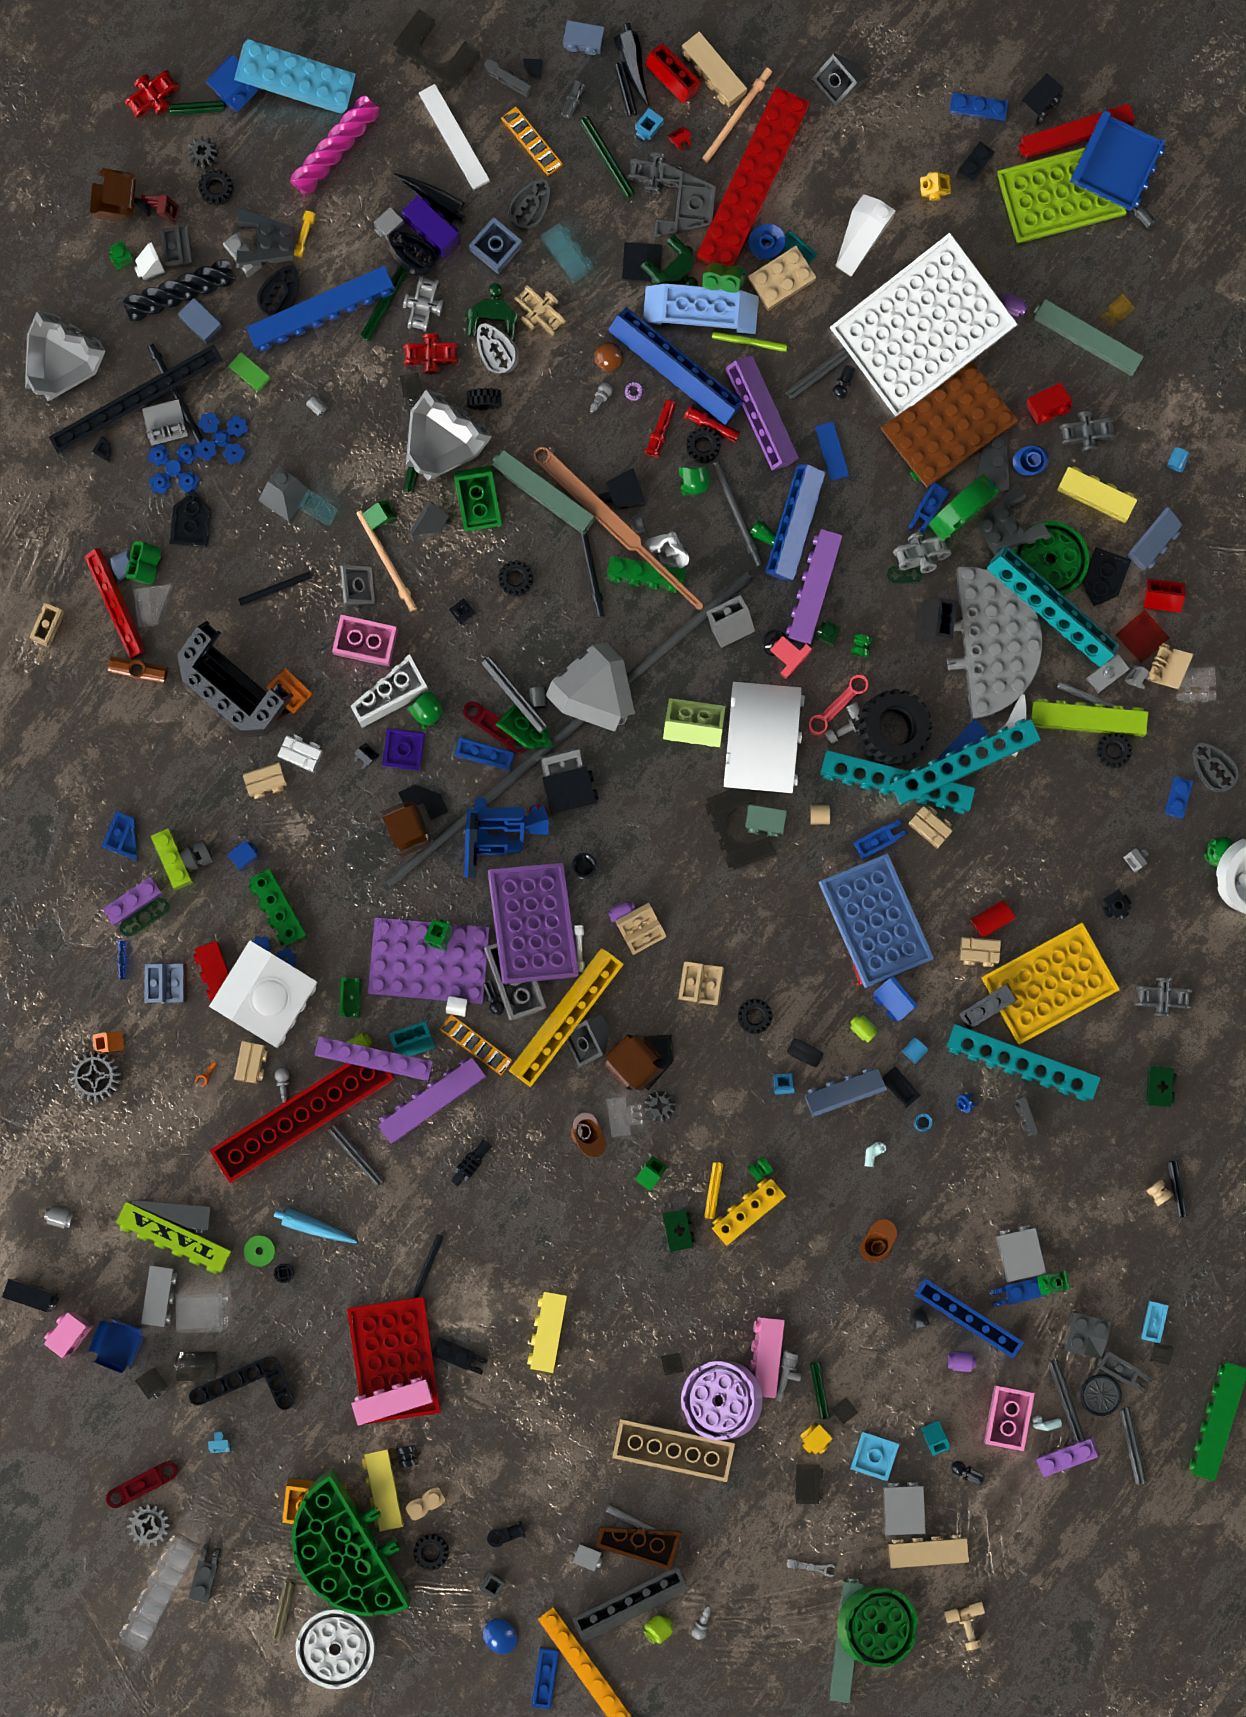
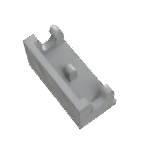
M577 747L540 756L544 777L583 767L580 750Z

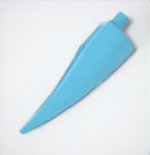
M287 1207L286 1212L277 1209L275 1211L274 1217L282 1219V1226L327 1239L357 1243V1239L300 1211Z

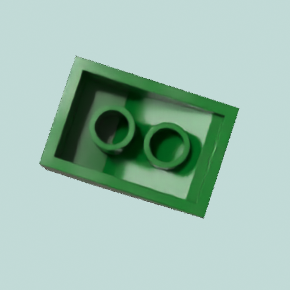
M492 465L455 471L454 479L464 531L502 526Z

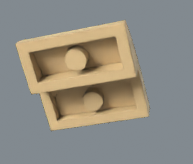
M649 903L615 921L633 955L667 937Z
M684 962L679 1000L719 1006L725 968Z

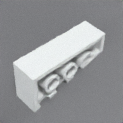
M410 654L404 658L403 662L396 665L387 676L380 679L371 690H368L351 705L362 728L418 699L429 691Z

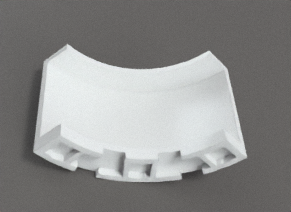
M733 682L724 787L793 793V786H797L798 774H795L797 743H801L802 732H798L800 707H804L805 695H801L800 687Z

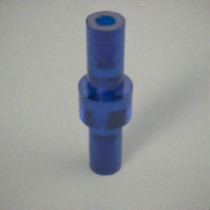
M118 941V956H116L118 979H126V964H128L126 941Z

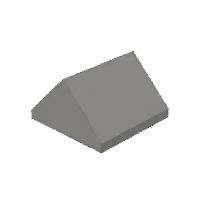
M341 565L345 607L374 605L372 567Z

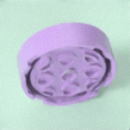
M731 1361L708 1362L696 1368L687 1378L681 1395L682 1411H684L690 1427L705 1438L712 1440L738 1438L750 1431L760 1416L762 1410L761 1388L751 1371L739 1363ZM718 1395H721L724 1403L721 1406L715 1403V1398Z

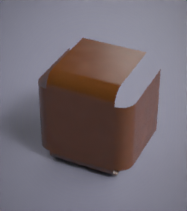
M103 168L95 175L104 177V185L92 183L90 212L96 214L91 218L121 222L133 213L136 177L129 172Z
M410 800L381 812L383 815H386L406 805L413 804L382 817L394 846H398L400 851L427 840V842L400 853L401 857L422 849L431 843V836L420 810Z
M627 1034L605 1055L608 1059L605 1066L629 1090H632L629 1086L631 1085L634 1089L643 1091L664 1070L657 1068L652 1063L658 1058L663 1060L664 1058L641 1035L632 1036Z

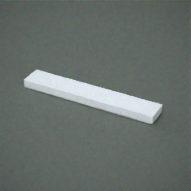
M433 84L419 92L420 98L473 191L489 183L490 180L436 85Z

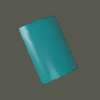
M426 1021L389 1033L396 1054L410 1057L435 1048Z

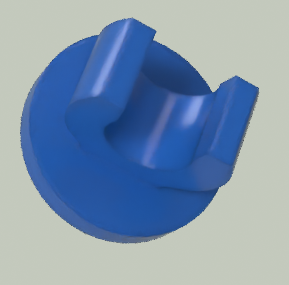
M972 1092L966 1095L961 1094L957 1098L958 1108L965 1113L971 1112L972 1108L978 1105V1102L971 1103L969 1099L974 1095Z

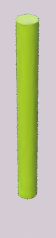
M713 331L712 339L786 352L788 345Z

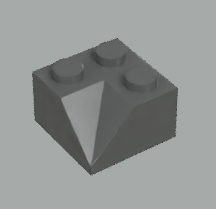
M1071 1312L1063 1350L1101 1359L1108 1341L1112 1321Z

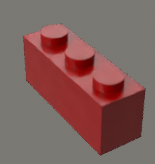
M664 43L649 53L645 65L683 104L697 94L702 82Z
M217 941L195 948L196 953L193 954L196 964H200L202 972H200L203 983L207 982L209 987L206 992L210 1001L214 999L229 975V970Z

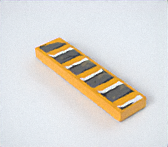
M514 107L501 117V120L548 177L563 166V163L517 107Z
M452 1014L439 1029L500 1076H502L513 1061Z

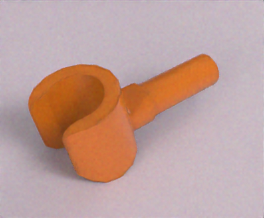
M213 1061L207 1071L199 1075L195 1081L198 1082L200 1077H203L205 1082L202 1086L207 1085L209 1082L208 1077L217 1063Z

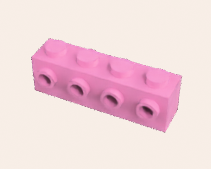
M758 1317L757 1321L754 1322L756 1336L755 1340L752 1341L751 1351L754 1354L753 1360H750L749 1371H752L751 1373L757 1379L762 1397L776 1398L785 1320Z
M422 1377L410 1380L411 1384L406 1386L403 1383L392 1386L393 1390L387 1392L384 1389L373 1392L374 1396L366 1398V1395L355 1397V1402H352L351 1405L357 1425L359 1426L434 1402L427 1379L422 1380Z

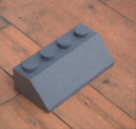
M873 1067L862 1070V1075L855 1077L853 1073L843 1077L845 1081L837 1083L836 1080L826 1083V1088L821 1090L818 1087L807 1090L808 1094L805 1095V1099L812 1118L886 1091L887 1088L879 1070H873Z

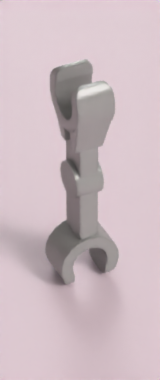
M787 1559L786 1566L789 1568L817 1571L828 1577H833L834 1574H828L827 1568H836L830 1563L816 1565L793 1559Z

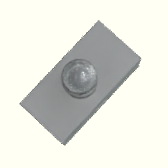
M1117 654L1088 676L1087 681L1099 694L1128 672L1130 668Z

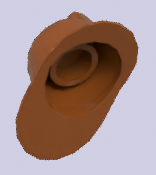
M587 1112L577 1115L573 1120L570 1131L573 1141L578 1144V1147L586 1156L592 1158L599 1157L605 1151L606 1142L597 1119Z
M881 1219L873 1223L860 1245L862 1258L868 1262H879L890 1256L892 1246L897 1237V1228L893 1222Z

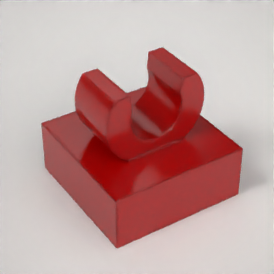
M684 126L667 135L670 142L676 145L680 151L683 150L681 147L683 141H686L687 145H691V141L688 139L691 137V134Z

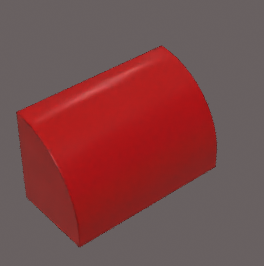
M1147 578L1143 608L1181 613L1185 599V583Z
M1001 900L969 920L980 938H984L1016 917L1006 902Z

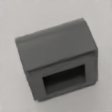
M489 1571L479 1589L496 1599L506 1582Z

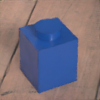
M245 840L227 855L237 868L242 871L259 857L256 854L259 850L252 842L248 844Z

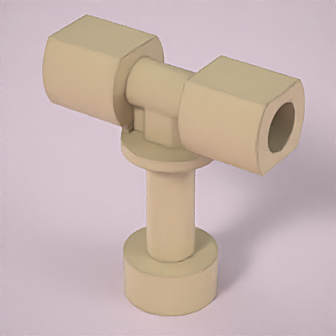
M982 1601L968 1604L969 1607L959 1610L953 1608L944 1611L947 1623L959 1621V1624H964L968 1641L965 1642L967 1651L982 1647L980 1639L975 1638L971 1621L975 1620L974 1616L985 1614Z

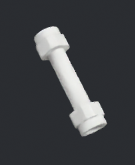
M577 925L572 926L573 936H575L578 972H583L585 970L582 949L584 926Z

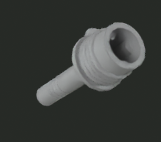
M790 1350L783 1351L779 1365L783 1367L776 1392V1401L782 1402L788 1379L800 1381L801 1374L790 1372V1370H797L796 1365L799 1354Z

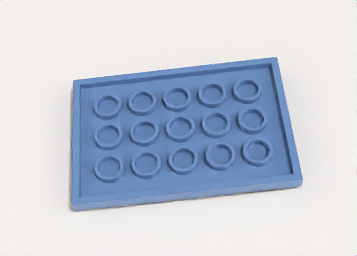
M888 853L818 882L864 988L934 959Z

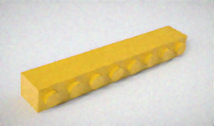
M601 948L508 1071L531 1088L624 964Z

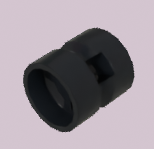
M579 853L572 861L574 875L582 880L593 877L597 870L595 858L589 853Z

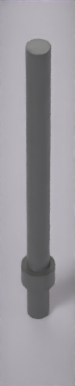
M716 461L713 463L714 469L747 543L748 553L752 555L756 567L764 565L758 552L760 549L757 543H754L721 463Z

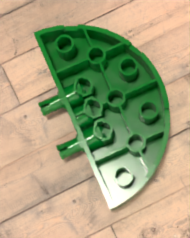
M332 1468L321 1475L309 1487L300 1502L294 1519L291 1541L294 1560L300 1575L318 1597L320 1596L329 1602V1605L350 1614L360 1616L389 1615L409 1608L411 1598L387 1559V1556L401 1550L400 1544H397V1539H393L383 1546L378 1544L367 1524L381 1517L380 1510L377 1511L378 1507L374 1506L361 1514Z

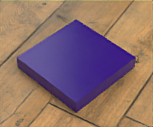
M387 728L382 766L420 771L425 733Z

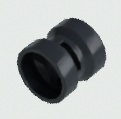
M280 1264L274 1270V1277L280 1283H287L293 1279L295 1271L289 1264Z
M415 1445L396 1449L397 1455L401 1458L398 1462L399 1468L418 1465V1460L414 1457Z

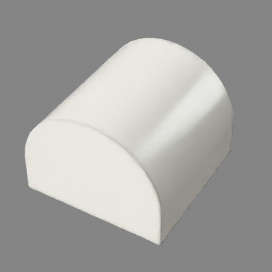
M448 996L446 1013L465 1017L467 999Z

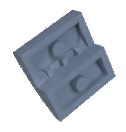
M145 964V1003L186 1002V964Z

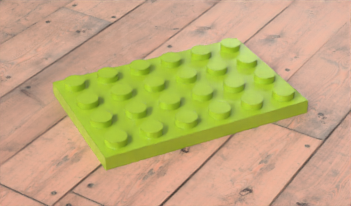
M1085 148L996 172L1016 244L1127 214L1125 208L1069 182Z

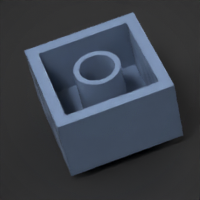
M494 217L469 244L470 251L498 275L523 247L522 240Z

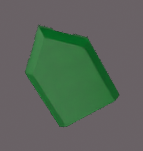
M516 704L496 723L499 728L526 748H552V742L548 733V723H546L547 728L543 732H538Z

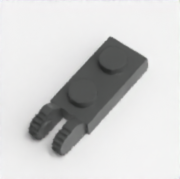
M491 59L486 60L484 64L486 73L522 95L530 96L532 88L529 81L524 78L518 79L514 76L513 72L506 68L504 70L499 68L498 63Z
M1107 1350L1097 1367L1130 1387L1133 1386L1144 1393L1148 1389L1135 1382L1137 1377L1140 1376L1147 1382L1152 1383L1153 1378L1141 1372L1139 1368Z
M203 1546L188 1599L208 1603L218 1567L217 1561L220 1549L216 1548L214 1550L211 1563L205 1561L208 1554V1546Z

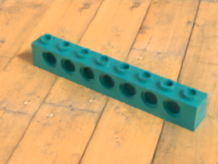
M1005 546L991 559L987 567L991 574L1002 581L1021 600L1025 601L1036 613L1057 629L1063 637L1067 638L1078 650H1081L1088 656L1092 662L1101 667L1115 656L1120 644L1009 547Z
M1025 718L1015 722L1016 726L1010 729L1006 726L998 730V734L993 737L989 734L980 738L981 742L978 744L969 743L963 746V750L958 753L954 750L946 754V758L941 761L937 758L928 762V767L921 769L920 766L911 770V774L906 777L903 774L893 779L894 782L890 786L899 805L902 806L1038 743L1041 739L1032 720L1026 721ZM1012 733H1020L1022 740L1019 742L1014 741ZM1001 740L1004 743V748L1001 750L997 749L994 746V742ZM977 749H985L987 756L984 758L979 757ZM960 757H968L969 765H962L959 761ZM949 764L952 767V772L949 774L944 773L942 766ZM925 773H933L935 780L928 782L924 777ZM914 780L917 783V789H909L907 782Z
M828 750L825 752L820 775H824L823 778L826 780L834 781L839 779L842 780L843 784L853 786V783L861 785L860 788L865 790L879 789V793L885 795L893 793L890 785L895 777L902 774L906 777L911 774L910 771ZM843 764L847 771L840 774L836 771V766ZM862 769L865 772V777L857 778L854 774L855 770ZM875 774H881L884 778V781L882 783H876L873 780V776ZM924 775L928 782L935 780L934 777ZM910 780L907 782V786L909 789H911V784L916 783L914 780ZM951 782L938 788V797H932L928 793L916 800L920 804L927 805L929 802L935 804L936 808L946 809V807L954 809L953 812L965 814V812L970 811L975 788ZM955 793L958 796V800L956 802L949 801L948 794Z
M956 1024L953 1025L946 1047L950 1048L949 1052L953 1054L968 1055L967 1059L978 1062L979 1059L986 1062V1066L994 1069L997 1066L1002 1067L1005 1073L1010 1075L1015 1073L1021 1074L1022 1079L1030 1082L1033 1079L1040 1081L1041 1086L1051 1089V1086L1059 1088L1058 1092L1065 1095L1073 1093L1077 1095L1076 1099L1087 1102L1088 1099L1093 1100L1100 1081L1098 1076ZM964 1039L972 1041L973 1046L971 1049L963 1047ZM982 1046L990 1047L991 1053L989 1056L982 1055ZM1001 1052H1006L1009 1055L1007 1063L999 1060ZM1019 1059L1026 1060V1069H1020L1017 1066ZM1038 1065L1045 1068L1043 1076H1038L1035 1072ZM1056 1072L1063 1074L1064 1079L1061 1083H1057L1054 1080ZM1074 1079H1079L1082 1083L1081 1088L1078 1090L1072 1086Z

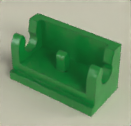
M341 977L340 1017L360 1018L362 979Z

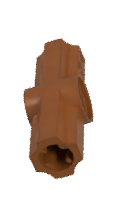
M113 656L109 660L108 673L163 684L167 677L168 667ZM137 665L142 666L140 674L133 673V669Z

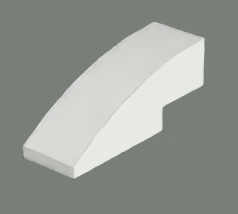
M1023 694L1018 698L1005 725L1009 729L1016 726L1015 722L1024 718L1026 720V701ZM1012 733L1014 741L1019 742L1022 740L1020 733ZM1018 752L1012 754V756L1016 757Z

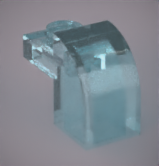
M309 489L306 490L297 505L301 511L327 526H330L339 510Z

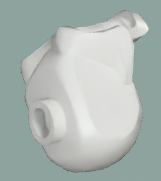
M673 531L668 534L652 537L644 543L643 547L662 565L683 568L689 562L688 553L684 551L677 534Z

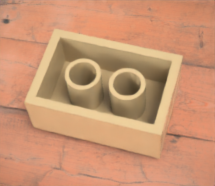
M797 246L749 275L748 281L767 311L815 282L816 276Z

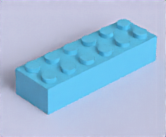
M247 39L242 47L234 80L342 114L347 110L356 74Z

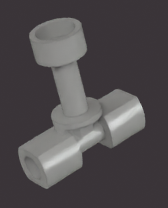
M857 702L846 707L851 717L848 719L849 724L835 731L829 729L824 732L830 745L837 743L838 737L852 730L854 733L859 731V728L855 727L856 721L859 720L858 713L861 710Z

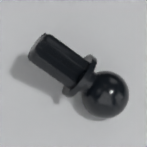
M845 365L840 378H837V381L840 383L832 390L833 396L836 399H843L847 396L846 386H851L850 381L855 372L854 367Z
M492 981L483 983L487 996L486 1002H491L489 1011L495 1016L501 1015L504 1012V1004L497 999L500 997V994L497 995Z
M955 1461L951 1465L953 1475H963V1480H969L978 1485L984 1482V1474L973 1470L972 1466L966 1468L962 1461Z

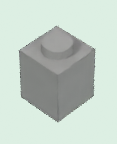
M390 207L374 221L376 227L374 231L381 238L384 236L388 240L389 234L401 229L404 226V222Z
M580 1543L572 1563L595 1571L596 1567L600 1568L604 1557L600 1556L602 1551Z

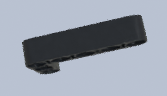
M274 1356L265 1357L193 1389L189 1394L190 1402L198 1406L265 1377L278 1408L287 1410L293 1407L295 1403L294 1395L280 1362ZM268 1359L275 1362L273 1370H268L265 1367V1362ZM250 1367L257 1370L255 1378H250L247 1374ZM232 1375H236L239 1378L237 1386L230 1384L229 1380ZM279 1377L282 1379L283 1385L281 1388L274 1387V1378ZM214 1383L220 1384L222 1388L219 1394H215L212 1391ZM196 1391L203 1393L204 1398L201 1402H197L194 1399ZM283 1395L290 1398L288 1406H283L280 1402Z

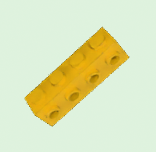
M765 1178L757 1185L758 1190L754 1193L750 1190L742 1197L744 1201L740 1205L735 1203L727 1210L729 1212L724 1218L719 1216L712 1222L714 1224L712 1230L726 1246L786 1197L772 1179L767 1180Z

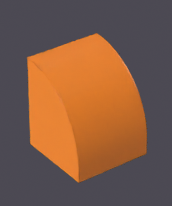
M122 1031L92 1035L95 1054H98V1052L124 1051Z

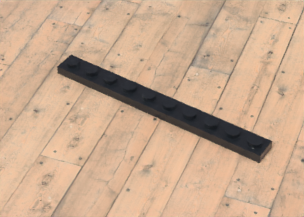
M213 344L49 436V439L56 452L61 454L224 361Z

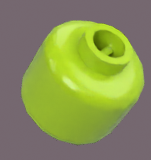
M656 1614L645 1624L644 1634L653 1644L655 1642L661 1644L672 1635L673 1629L671 1626L673 1622L666 1615L663 1617Z

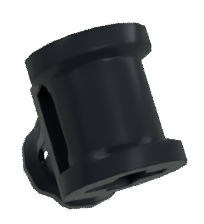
M518 1521V1524L500 1530H491L487 1536L489 1545L499 1547L511 1540L520 1537L526 1538L522 1522ZM493 1533L501 1535L498 1544L490 1540L493 1537Z

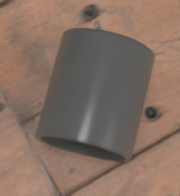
M546 687L529 689L530 705L534 709L548 707Z

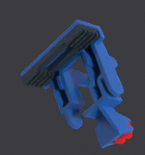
M483 797L477 798L474 809H467L464 877L476 878L477 855H508V853L521 852L523 850L524 831H530L529 834L548 835L549 817L547 816V808L540 804L533 805L529 809V815L525 816V810L521 807L487 808L486 799ZM487 829H504V832H520V840H508V834L488 835Z

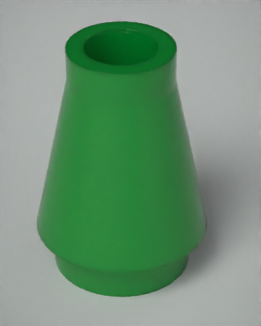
M758 520L750 530V533L753 534L752 537L773 546L776 534L764 521Z

